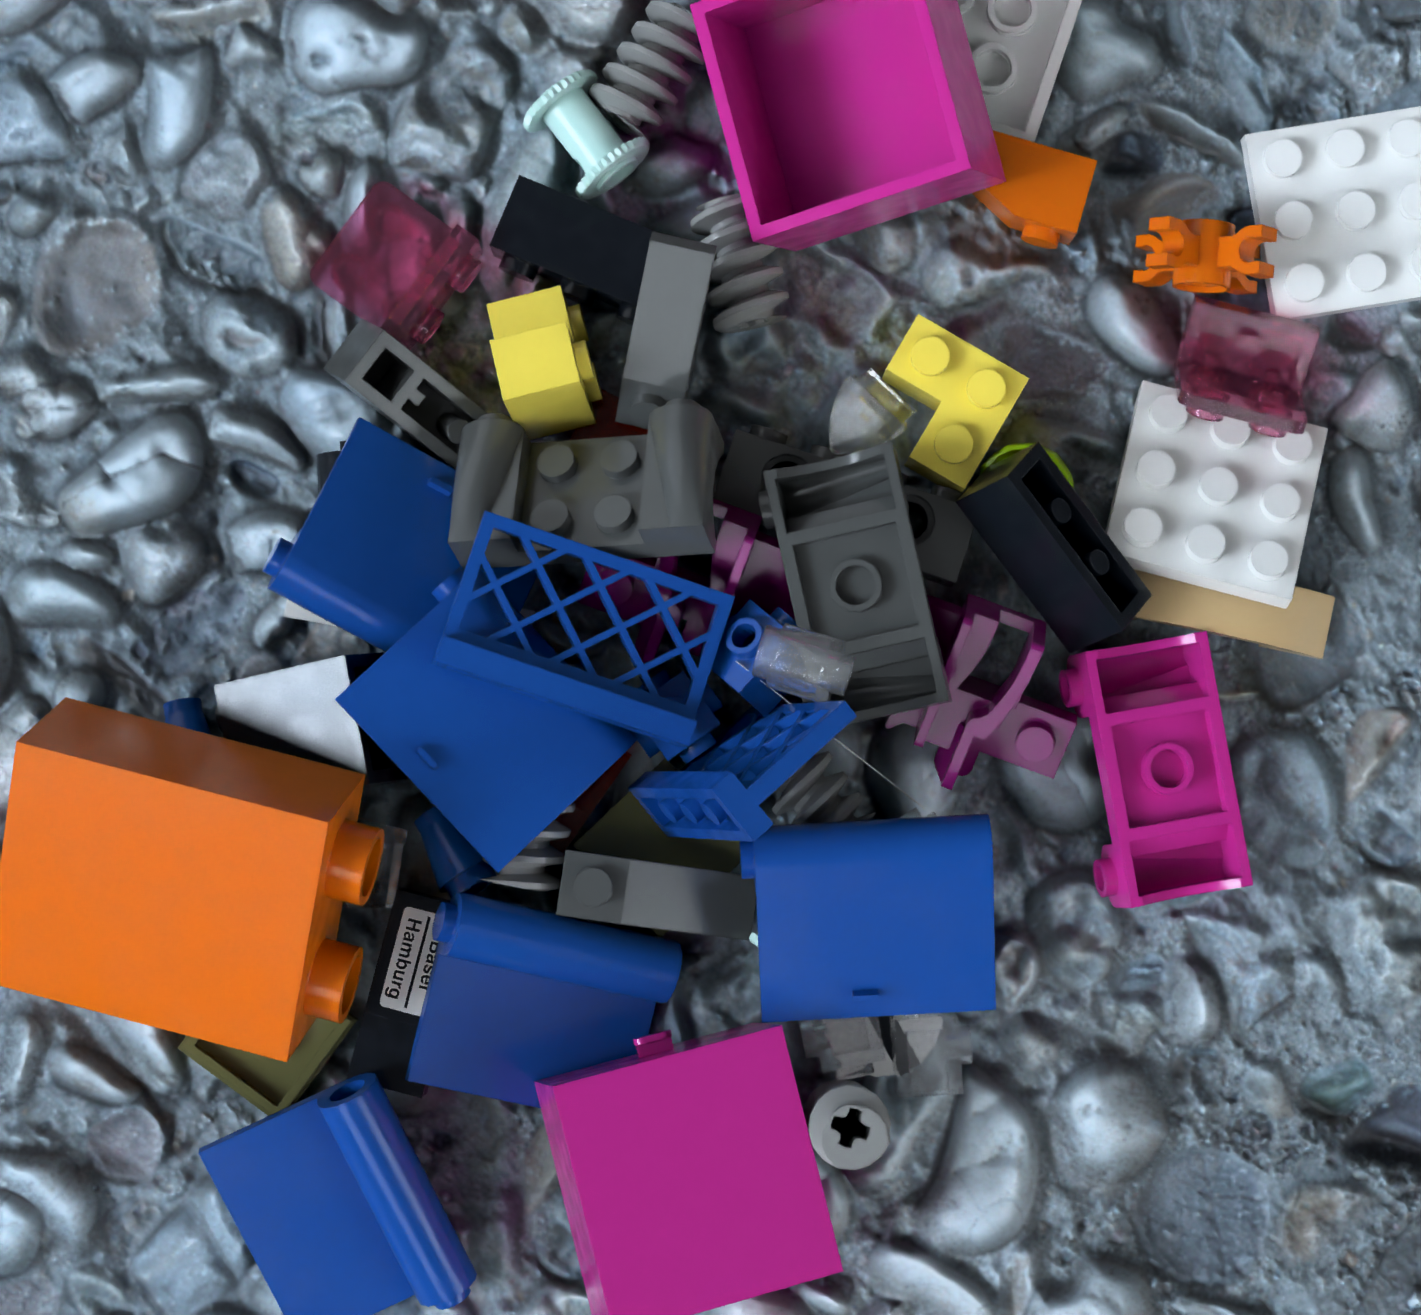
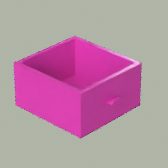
M701 0L690 4L753 242L796 252L1006 182L957 0Z
M754 1022L675 1044L672 1043L671 1030H664L633 1039L637 1054L534 1081L592 1315H694L843 1272L782 1025Z

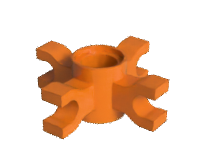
M1172 216L1149 218L1148 230L1159 233L1161 237L1151 234L1136 235L1135 247L1154 253L1146 254L1145 267H1149L1147 270H1133L1132 282L1145 287H1156L1168 283L1173 278L1172 287L1186 292H1227L1234 295L1257 294L1258 282L1249 280L1246 275L1258 279L1274 278V265L1262 261H1254V259H1260L1261 246L1258 245L1263 242H1277L1278 229L1263 224L1249 225L1235 234L1236 226L1233 223L1222 220H1181Z

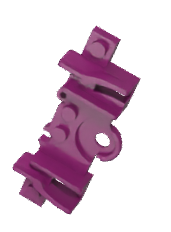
M714 498L713 516L723 519V523L716 540L715 553H713L711 578L679 567L678 556L658 557V559L655 557L628 559L735 596L728 619L737 614L748 600L751 599L769 615L779 607L795 620L778 539L758 531L762 516ZM595 565L602 580L618 573ZM587 571L579 591L593 585ZM626 576L606 586L620 617L624 620H628L655 606L642 580ZM657 586L664 601L679 595L677 592ZM597 591L576 601L607 613ZM969 593L963 607L927 594L952 702L887 716L885 727L890 729L902 723L916 728L913 745L923 748L925 741L937 745L934 765L941 781V787L952 790L958 775L965 776L972 771L979 752L1054 779L1077 725V714L1023 695L1043 654L1047 623ZM689 597L668 608L677 627L681 618L687 620L681 635L685 643L707 632L715 606ZM659 613L636 623L641 626L634 646L643 664L656 658L666 631V626ZM999 622L1028 633L1015 667L1002 686L970 675L985 655ZM703 643L689 649L690 654L699 657ZM807 671L803 681L809 680Z

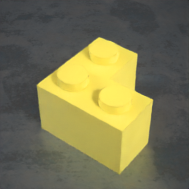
M561 285L486 304L494 339L489 340L503 402L513 422L520 424L524 428L529 440L596 424L592 402L602 400L603 397L594 362H591L586 344L589 338L580 304L568 306Z
M918 314L881 379L935 411L904 466L937 485L963 492L1030 378Z

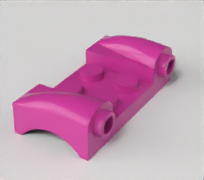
M1207 631L1070 655L1067 659V669L1061 670L1059 673V690L1062 701L1067 708L1074 707L1079 718L1089 717L1112 842L1102 846L1101 859H1096L1093 863V877L1099 895L1101 897H1109L1112 906L1115 908H1135L1179 897L1252 886L1253 880Z

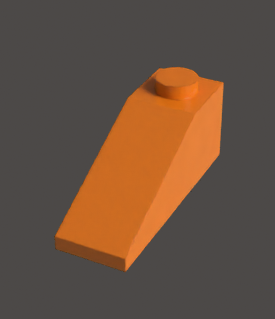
M993 130L1006 182L972 194L1006 226L1022 231L1021 239L1024 242L1047 249H1057L1059 242L1070 245L1077 234L1098 160Z

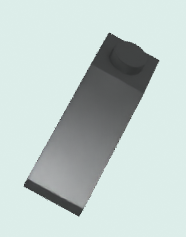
M652 231L622 377L615 422L648 430L649 414L654 409L665 405L672 399H687L693 376L716 245Z
M362 318L323 368L372 408L455 470L462 428L467 423L478 420L480 416L488 414L388 332Z
M567 849L565 850L556 915L750 941L749 936L752 932L756 904L754 879H742L741 874Z

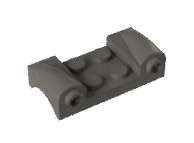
M677 398L668 401L665 405L654 409L649 414L648 433L645 435L531 443L524 428L520 424L513 422L510 417L499 413L484 414L478 420L467 423L462 428L453 488L448 544L464 570L483 512L486 510L625 559L713 554L716 549L713 516L714 476L717 463L724 454V441L714 417L708 409L701 407L697 402L690 399ZM496 530L492 531L485 552L491 568L526 566L531 563L519 538ZM532 543L539 559L554 552L552 549ZM565 554L547 564L576 563L582 561L581 559Z
M892 442L882 443L859 452L825 461L763 471L767 490L758 492L759 505L766 529H776L809 679L802 681L800 684L803 703L845 700L857 715L848 724L850 725L952 702L894 444Z

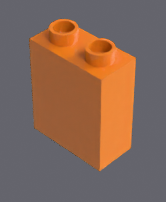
M65 697L16 741L0 860V986L288 1062L316 1018L339 1024L344 1022L358 987L363 964V948L337 941L336 939L343 902L359 906L365 905L375 884L383 854L384 829L357 822L366 774Z

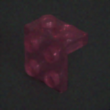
M381 181L371 188L312 267L310 278L317 288L358 318H362L384 329L411 351L417 341L424 345L438 329L445 316V313L440 310L456 290L461 294L473 282L483 265V262L479 260L483 251L479 240L457 224L452 229L392 184Z
M1195 295L1174 362L1177 401L1186 406V411L1189 414L1203 420L1219 422L1223 420L1224 416L1249 422L1248 426L1252 430L1277 438L1285 437L1287 432L1303 434L1307 424V416L1301 391L1320 335L1318 325Z

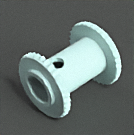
M583 69L564 77L547 89L525 114L523 125L530 133L539 132L549 127L571 157L584 170L585 176L577 184L575 192L579 198L588 200L605 193L626 179L646 157L650 144L644 137H635L626 143L621 140L612 125L588 96V90L593 83L597 82V75L592 70Z

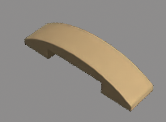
M1133 569L1152 596L1132 620L1143 619L1200 632L1207 631L1209 634L1259 644V647L1323 659L1335 601L1334 596L1295 586L1292 601L1284 609Z

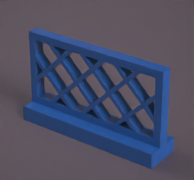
M485 510L431 664L677 747H688L698 722L695 720L735 596ZM496 530L519 538L531 563L497 579L485 556L492 531ZM532 543L552 549L554 552L539 559ZM566 554L581 559L593 585L560 601L543 565ZM595 565L618 573L602 580ZM481 566L489 584L472 592ZM535 570L552 605L518 622L501 586ZM626 576H630L644 582L655 606L623 622L606 586ZM657 586L677 592L679 595L664 601ZM493 590L510 626L488 637L461 629L460 626L468 602ZM597 591L614 627L581 643L564 607ZM689 597L714 605L715 609L707 632L685 643L668 608ZM555 612L572 648L549 659L533 652L522 628ZM659 613L676 648L643 664L626 628ZM514 633L521 649L497 640ZM618 633L635 668L611 680L596 674L584 649ZM703 643L697 664H695L689 649ZM576 654L584 670L561 663L560 661ZM680 655L691 677L684 704L659 696L647 670ZM638 675L646 691L623 684V682Z
M845 700L777 704L766 718L751 706L715 739L717 741L716 744L690 761L680 771H646L628 789L667 837L755 842L774 824L759 805L855 719L857 715Z

